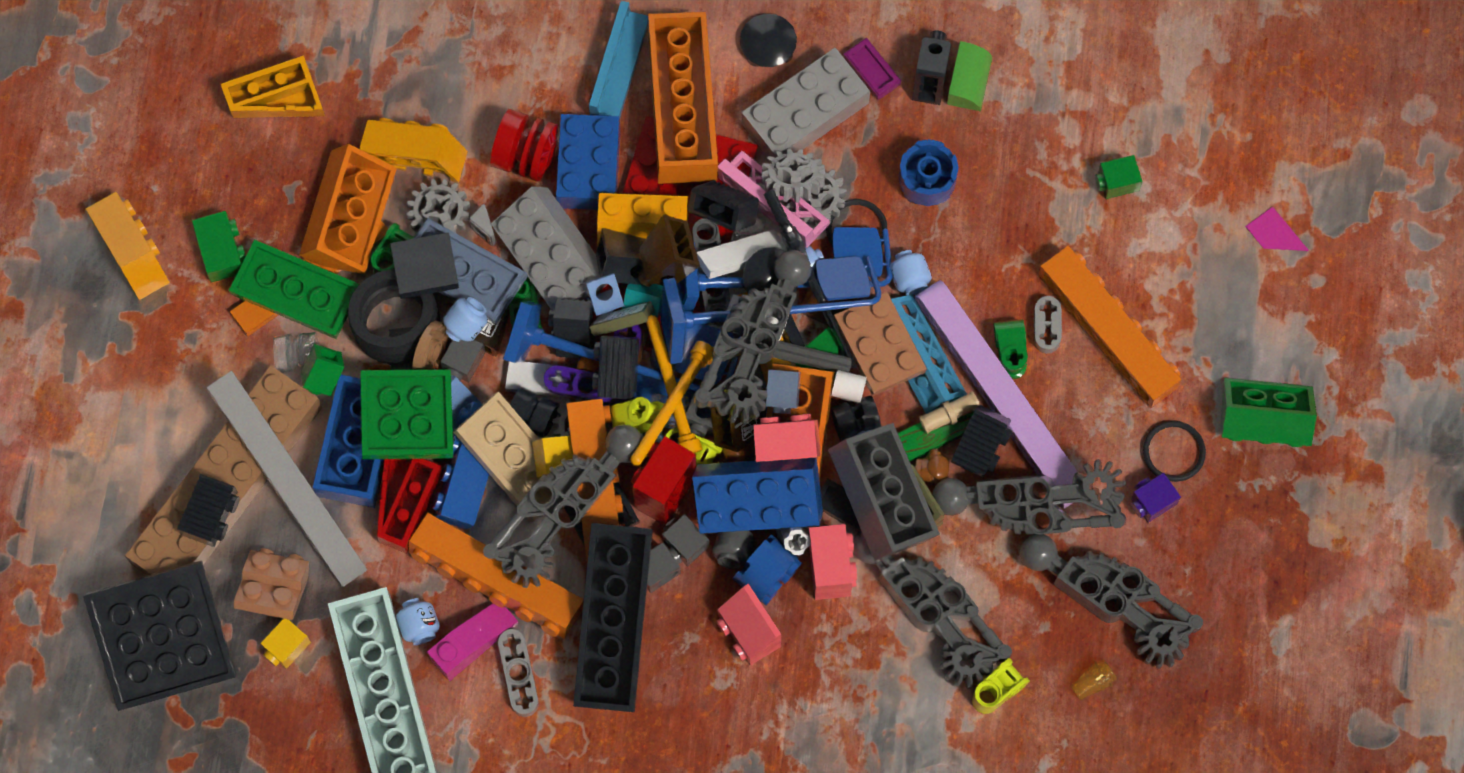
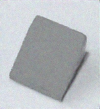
M483 204L470 217L471 228L488 244L494 246L496 244L494 232L486 206Z

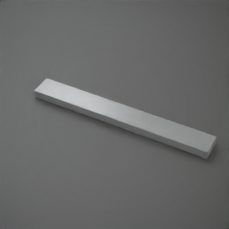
M230 371L206 387L219 409L340 586L344 587L366 572L367 568L234 373Z

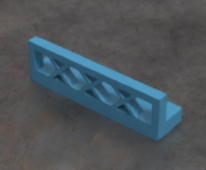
M620 2L589 103L590 115L621 117L648 28V16L631 12L629 2Z
M913 294L892 298L891 300L927 368L925 373L908 380L925 413L927 414L942 407V403L945 401L950 403L967 395ZM902 305H907L912 317L905 312ZM916 331L920 332L926 341L920 339ZM930 356L937 360L939 367L933 364ZM944 381L951 386L954 393H949Z

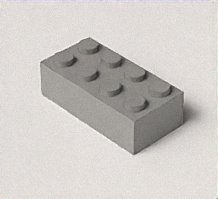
M833 48L742 111V125L767 157L776 158L777 151L787 154V149L790 148L793 153H797L800 149H805L868 105L870 90L839 51Z
M548 187L529 188L497 217L491 225L522 269L527 272L529 279L551 309H555L558 298L562 300L565 298L567 300L573 299L574 301L584 299L587 301L586 298L590 296L586 282L600 277L596 254ZM601 284L597 288L596 294L599 293L608 284Z

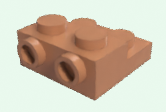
M262 548L259 551L250 550L242 570V581L234 598V609L293 620L309 578V561H305L297 554H291L288 557L275 555L273 551Z

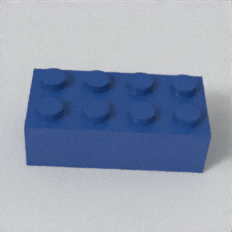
M340 375L313 483V490L319 498L375 508L383 475L384 459H362L360 378Z
M817 457L760 462L741 461L697 464L692 478L700 534L820 526L823 508Z

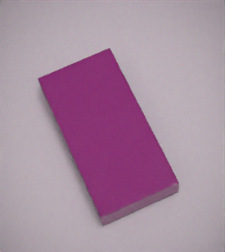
M867 37L843 54L844 59L877 100H880L901 85L900 78Z

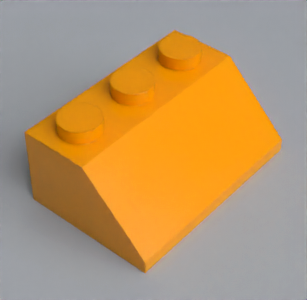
M599 193L597 246L602 228L646 239L663 215L688 221V196Z

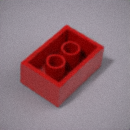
M664 436L660 443L655 442L647 455L649 458L648 463L644 468L639 467L631 483L634 484L632 490L635 508L666 526L693 485L692 477L697 466L695 453Z

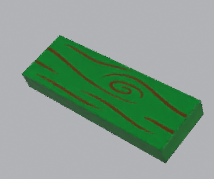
M974 411L958 418L957 423L953 425L948 423L931 431L929 434H926L921 422L898 433L909 462L926 455L930 450H936L962 437Z

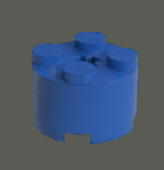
M929 139L916 142L914 146L902 155L898 178L904 197L909 202L923 206L945 203L955 189L959 169L957 157L940 141ZM924 171H931V175H925Z
M771 534L748 558L744 568L738 571L732 580L741 588L749 584L759 601L766 606L782 587L780 581L786 584L802 563L798 560V556L785 549L784 545Z

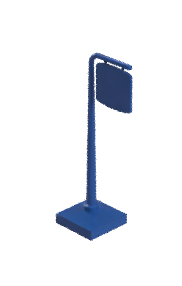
M835 227L832 239L834 258L858 256L863 261V264L867 265L866 256H871L877 277L882 275L883 266H886L887 277L883 281H878L879 286L883 287L889 284L892 280L890 269L892 261L888 229H883V239H880L876 228ZM881 242H884L886 263H883ZM697 268L677 284L684 310H691L693 312L700 291H705L706 288H743L741 285L742 277H715L709 279L705 273H699ZM866 268L868 277H871V276H870V273H869V269ZM808 280L803 285L798 286V288H810Z
M858 256L817 260L816 273L820 288L825 299L828 301L869 297L870 287H874L876 296L873 299L793 305L790 314L870 306L879 302L881 299V289L871 256H866L867 265H864ZM866 268L869 269V273L873 284H870ZM675 278L663 279L660 322L670 364L682 363L686 329L693 328L694 325L725 322L727 315L730 314V310L693 313L691 310L685 311Z
M531 301L520 303L503 360L513 363L524 362L532 345L539 346L540 344L595 360L594 349L544 333V329L538 328L542 305ZM706 324L694 325L693 328L686 329L682 363H676V372L682 374L685 372L691 362L690 351L697 341L706 342L714 348L721 329ZM727 332L728 336L733 338V333ZM739 356L732 358L728 372H725L729 359L721 362L716 374L715 384L720 382L723 374L727 375L726 380L734 374ZM638 364L639 374L663 381L661 372ZM710 365L701 368L695 378L703 380ZM675 377L676 383H678L680 378ZM691 383L688 389L697 391L701 385Z

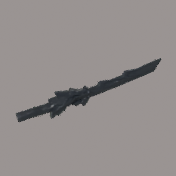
M774 189L766 192L764 197L782 230L780 234L787 251H801L808 257L803 240L796 227L788 220ZM812 269L811 276L808 279L811 291L818 303H827L817 280L814 278ZM822 311L827 324L838 341L843 355L850 358L849 351L831 311Z

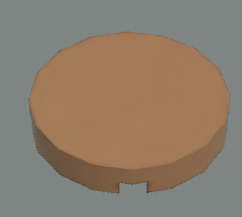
M435 320L423 332L414 354L413 370H432L433 366L438 367L441 364L449 342L448 335L445 333L447 328L444 323Z

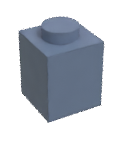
M768 370L766 406L773 407V413L791 414V408H798L801 372Z

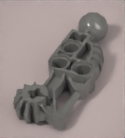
M789 250L780 254L774 263V273L778 280L777 285L771 284L770 288H764L763 291L753 288L749 290L748 295L744 294L738 299L739 304L732 306L712 352L713 360L709 370L705 373L701 386L695 394L694 404L697 407H716L721 416L731 415V423L740 418L744 425L748 423L749 417L756 421L760 415L759 411L765 410L767 404L763 400L767 398V391L760 390L763 381L754 374L758 364L767 363L774 355L797 293L793 292L795 287L803 285L811 276V263L804 253L797 250ZM766 317H775L779 323L772 324L766 320ZM735 331L741 337L733 339L728 336L727 332ZM763 342L767 344L769 349L761 350L755 343ZM736 356L741 357L735 374L713 389L721 362ZM740 395L745 397L744 401L738 400Z
M626 424L612 428L605 439L607 451L599 461L591 457L584 459L576 454L573 455L572 459L565 460L563 458L560 460L562 463L555 468L551 466L549 468L551 472L547 476L543 474L518 504L517 513L505 527L503 526L491 543L484 547L483 553L485 557L502 561V569L506 574L517 571L511 580L513 583H517L521 576H524V588H528L530 578H533L535 586L539 587L541 585L538 578L539 574L549 580L551 576L543 571L544 567L555 568L554 563L545 562L546 558H550L555 554L549 542L561 528L570 529L578 525L615 479L616 475L613 471L621 462L627 463L631 461V456L643 439L637 428ZM582 483H591L595 487V493L590 499L579 497L578 488ZM547 487L551 490L552 498L548 503L540 504L536 501L535 493L539 488ZM565 506H571L576 511V517L570 523H564L559 519V512ZM546 516L529 538L502 548L524 517ZM516 549L523 556L526 555L527 557H531L534 554L536 556L534 560L537 564L536 568L532 569L529 567L524 570L522 568L524 562L514 550Z
M1100 459L1094 461V469L1089 463H1085L1083 468L1087 474L1076 472L1072 484L1055 485L1051 478L1044 475L980 480L977 482V486L966 487L962 481L956 478H946L936 484L932 493L945 515H958L966 509L968 504H979V509H982L984 514H988L991 520L990 524L993 526L997 524L1001 527L1002 531L1014 530L1015 534H1021L1022 531H1025L1026 534L1040 535L1070 531L1072 528L1080 527L1121 528L1127 520L1119 506L1125 495L1122 491L1116 489V487L1126 485L1125 480L1116 481L1115 478L1122 473V470L1117 469L1111 473L1110 470L1113 466L1111 461H1108L1104 469H1102ZM1098 477H1100L1101 482L1107 484V487L1102 489L1101 493L1099 488L1093 487V483L1098 481ZM1035 482H1041L1046 486L1047 494L1044 498L1037 497L1034 494L1033 485ZM1006 484H1011L1016 488L1017 496L1015 500H1009L1004 496L1003 488ZM1082 502L1108 515L1072 519L1057 504ZM1038 512H1044L1049 516L1050 524L1048 527L1043 528L1036 523L1035 519Z
M859 530L854 536L853 544L856 557L864 563L875 564L882 572L879 582L917 629L923 632L934 631L945 644L940 655L946 661L940 664V669L950 670L944 677L946 681L955 677L954 687L958 688L961 682L965 681L966 688L971 689L973 681L979 684L984 680L982 675L988 676L992 673L993 664L999 661L1004 662L1010 658L1012 654L1011 647L1003 644L991 628L989 629L978 615V607L966 593L964 586L956 582L951 576L947 577L944 568L940 570L934 566L935 562L932 560L930 562L923 561V557L919 556L918 559L911 561L908 558L903 559V557L895 561L890 555L874 561L862 530ZM905 586H910L915 589L917 596L907 598L902 594L901 589ZM947 592L955 593L959 598V602L955 604L948 603L944 598V594ZM930 610L934 613L936 619L932 622H927L922 619L920 612ZM952 619L972 621L983 634L982 637L990 647L966 638ZM974 657L970 667L968 665L964 667L960 665L962 659L966 661Z
M1033 534L1022 542L1020 557L1027 568L1034 571L1046 569L1057 577L1053 585L1102 621L1114 623L1121 620L1136 630L1134 641L1142 645L1137 650V654L1148 655L1144 661L1147 665L1152 660H1156L1155 666L1157 669H1161L1164 662L1169 668L1173 667L1175 664L1174 659L1180 661L1184 657L1181 650L1189 647L1188 636L1191 633L1198 632L1203 625V619L1199 615H1192L1183 607L1162 595L1159 586L1147 578L1139 568L1129 566L1126 563L1120 564L1117 562L1118 559L1116 557L1111 559L1105 557L1103 552L1093 554L1092 551H1087L1086 555L1082 557L1073 556L1069 562H1066L1058 556L1055 542L1047 535ZM1122 579H1133L1136 582L1137 588L1129 589L1125 587ZM1080 584H1091L1095 589V593H1084L1081 590ZM1155 600L1180 621L1155 618L1137 603ZM1105 602H1116L1119 606V611H1109L1105 606ZM1172 628L1173 630L1166 638L1165 644L1159 647L1157 642L1164 638L1169 629Z

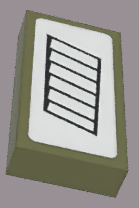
M645 302L597 316L590 325L593 336L603 335L647 322L648 317L654 312L652 302Z

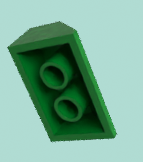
M1224 378L1221 409L1222 438H1228L1232 441L1251 440L1262 444L1281 443L1292 447H1312L1317 418L1313 386Z

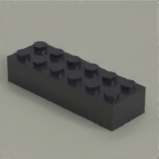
M591 523L573 707L635 712L653 535L652 528Z

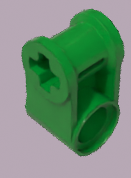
M393 223L372 254L371 264L373 273L376 274L377 272L395 269L390 243L414 239L415 236L401 230L399 224ZM383 261L392 262L389 268L382 269L378 267Z
M1024 320L993 323L999 361L1012 379H1018L1025 374L1027 369L1028 355ZM1010 359H1015L1018 365H1012Z

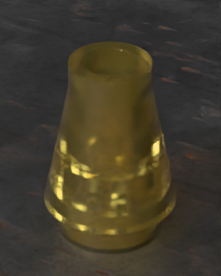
M1102 659L1098 663L1095 661L1071 685V688L1082 701L1090 695L1113 686L1112 682L1118 678L1106 661Z

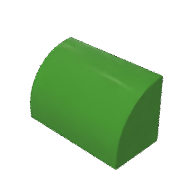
M960 41L947 105L976 111L982 110L992 63V55L987 50L977 45Z

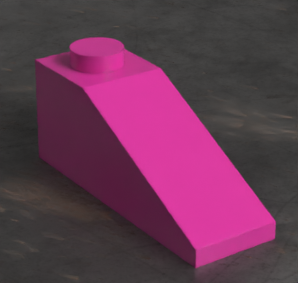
M491 604L447 634L427 653L430 660L451 681L496 643L504 631L512 629L519 622L506 607L501 608Z

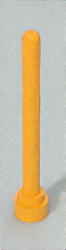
M650 315L646 324L669 397L677 383L656 316ZM681 399L673 412L680 435L677 438L678 442L693 453L702 451L700 439L696 438L695 433H691Z
M697 341L691 349V362L631 456V463L633 465H640L700 369L711 364L714 348L708 343Z

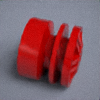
M508 109L501 120L495 136L490 158L491 167L511 172L517 162H520V176L526 177L530 172L531 180L539 182L552 162L557 144L558 125L548 122L544 127V119L537 118L531 129H529L528 114Z

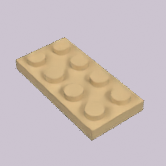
M499 392L492 395L453 431L516 506L540 479L536 476L532 442L539 440V438ZM547 487L539 488L535 493V499L540 504H546L552 498V492ZM540 516L527 517V518H528V520H529L530 522H533V521H535L536 519H538Z

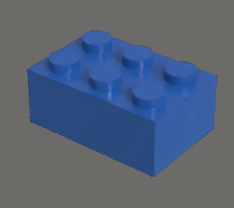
M561 114L556 199L563 209L598 210L599 193L617 194L621 130L619 116Z

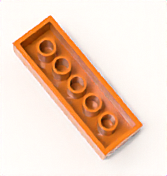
M706 12L648 14L647 33L658 184L717 181L718 156Z

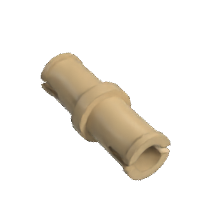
M971 391L969 394L950 403L948 401L943 402L942 407L919 416V420L926 434H929L931 431L948 423L952 425L957 423L958 418L975 411L980 404L974 392Z

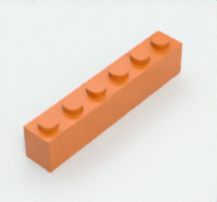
M1069 245L1041 265L1039 276L1150 408L1154 407L1179 387L1182 379L1180 378L1181 374L1178 368L1172 362H1166L1160 355L1162 351L1157 343L1152 339L1148 340L1142 333L1143 329L1140 323L1134 317L1129 318L1123 311L1124 306L1120 299L1115 295L1111 296L1104 288L1105 283L1102 278L1095 272L1092 274L1085 266L1087 263L1082 254L1077 250L1073 251Z
M603 399L566 403L573 455L577 454L578 457L584 459L591 457L599 461L607 451L605 447L607 436L606 423H612L610 406H603ZM618 468L613 471L616 475L615 479L582 519L587 563L591 523L619 525L617 513L623 512L621 494L615 495L614 483L619 482ZM582 483L578 488V495L582 499H590L595 493V487L591 483Z
M430 513L426 514L409 540V553H411L413 559L421 564L429 563L436 567L437 571L446 578H456L463 582L464 587L473 593L481 592L488 596L489 600L496 606L501 608L508 607L515 611V614L521 620L535 622L548 635L553 637L558 635L563 639L566 638L583 611V598L545 579L540 574L538 575L541 583L539 587H536L533 578H530L528 588H524V576H521L517 583H513L511 580L517 571L506 574L502 569V561L485 557L483 549L486 545Z

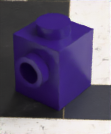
M1162 473L1153 480H1150L1149 477L1145 478L1134 487L1136 491H1134L1131 498L1133 501L1131 506L1139 518L1144 517L1149 523L1176 506L1181 496L1165 473Z

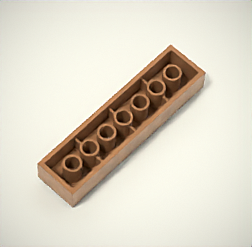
M271 365L248 394L288 453L323 408L318 397ZM229 422L221 429L125 555L133 566L147 576L201 560L204 565L221 541L218 540L215 547H211L184 537L177 530L200 474L233 485L238 491L237 496L240 497L238 507L233 514L229 512L225 522L228 524L227 533L267 482V477Z

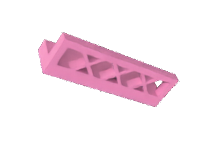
M743 151L731 162L724 159L718 165L719 179L730 186V188L739 190L740 193L744 192V194L753 196L754 199L758 198L760 201L758 210L778 225L771 207H769L764 197L766 191L756 184L762 183V166ZM744 162L752 169V177H747L737 167ZM780 195L778 199L783 200V196ZM801 197L798 203L795 202L794 198H789V200L796 204V212H791L784 205L782 207L790 223L796 227L805 248H808L830 224V220ZM813 217L819 224L813 229L800 218Z

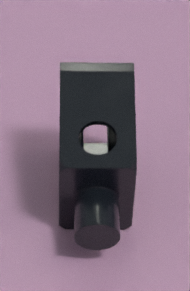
M931 31L929 38L925 37L922 39L912 101L935 105L941 104L951 43L946 41L947 35L942 31Z
M602 228L595 253L600 277L614 273L617 283L643 285L638 279V273L643 269L639 250L645 238Z

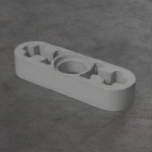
M508 629L500 635L498 646L513 711L517 715L528 717L533 715L539 706L524 635L516 629ZM509 637H514L515 641H521L520 644L516 645L518 657L524 654V659H512L510 648L504 647V644L508 643ZM506 658L512 659L509 662H506ZM516 665H522L527 669V675L521 681H515L510 677V670ZM531 684V688L525 686ZM513 687H525L527 698L533 699V702L529 703L528 709H523L522 705H516V702L521 701L519 689L513 691Z

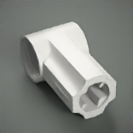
M838 370L831 396L849 402L861 403L867 377Z
M808 527L776 529L777 539L793 555L804 554L805 549L810 546Z

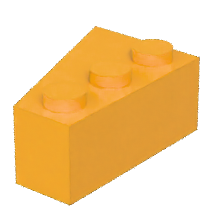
M304 55L221 84L233 118L325 116Z
M380 118L379 121L367 120L359 148L399 170L406 171L407 167L424 169L423 175L433 177L434 172L448 175L450 181L457 183L460 182L468 153L465 147L444 125L433 123L431 126H423L414 121H405L404 124L396 123L387 118Z
M114 192L86 208L91 220L139 300L170 283L155 257L160 252L152 238L147 241L145 240L144 236L148 232L140 219L133 220L132 216L136 215V212L128 199L122 202L118 193Z

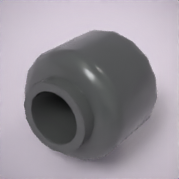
M749 530L718 532L712 549L714 557L721 566L728 569H738L740 566H744L752 555L755 544L754 535Z

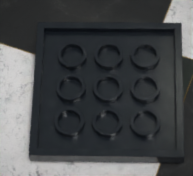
M202 560L83 595L118 711L236 677L235 668Z

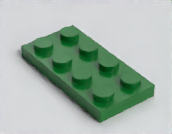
M254 239L229 289V293L337 339L348 317L350 298L359 283Z

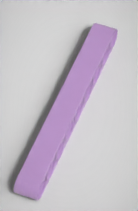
M939 280L915 295L920 309L990 409L1011 419L1008 428L1013 430L1010 437L1035 473L1051 478L1055 485L1072 484L1077 470L944 282ZM1065 503L1058 505L1062 509H1065L1073 503Z

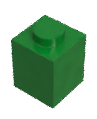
M1135 155L1100 163L1098 174H1095L1097 188L1099 191H1104L1106 199L1138 192L1143 182Z
M313 344L300 373L303 388L312 394L331 396L344 369L342 352Z

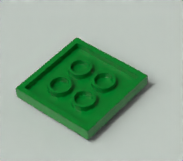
M360 370L362 459L453 458L451 370Z

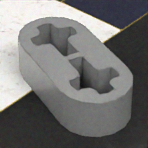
M1052 296L1040 298L1034 309V344L1040 352L1048 354L1058 349L1062 338V308L1060 302ZM1046 304L1050 305L1051 310H1055L1051 313L1050 321H1045V312L1040 311L1044 309ZM1045 328H1050V337L1056 339L1052 340L1051 345H1045V340L1040 339L1044 337Z

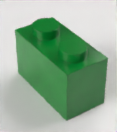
M222 211L192 220L205 269L211 283L236 276L246 254L243 245L237 246L235 237L239 236L240 233L235 218L230 220L227 212Z

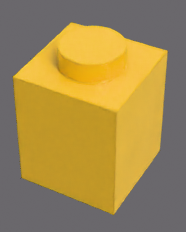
M571 436L541 438L532 442L537 478H540L543 474L547 476L551 472L549 468L551 466L555 468L561 464L560 460L563 458L565 460L573 458Z
M283 619L260 644L265 650L263 656L276 667L280 663L287 669L311 641L289 619Z

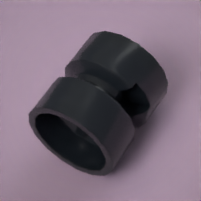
M520 387L510 403L511 407L535 435L541 438H545L553 426L552 421L557 417V409L560 408V403L547 397L538 399L536 392L525 387Z
M872 395L862 397L861 403L854 402V405L844 402L831 406V413L840 442L857 435L861 431L882 427Z

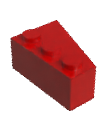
M384 459L377 531L379 543L405 554L408 553L409 540L420 525L439 482L442 472L441 465L426 459Z

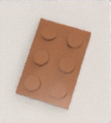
M888 292L881 294V299L874 305L852 307L834 315L839 332L861 375L867 377L866 385L872 396L926 372L927 368Z

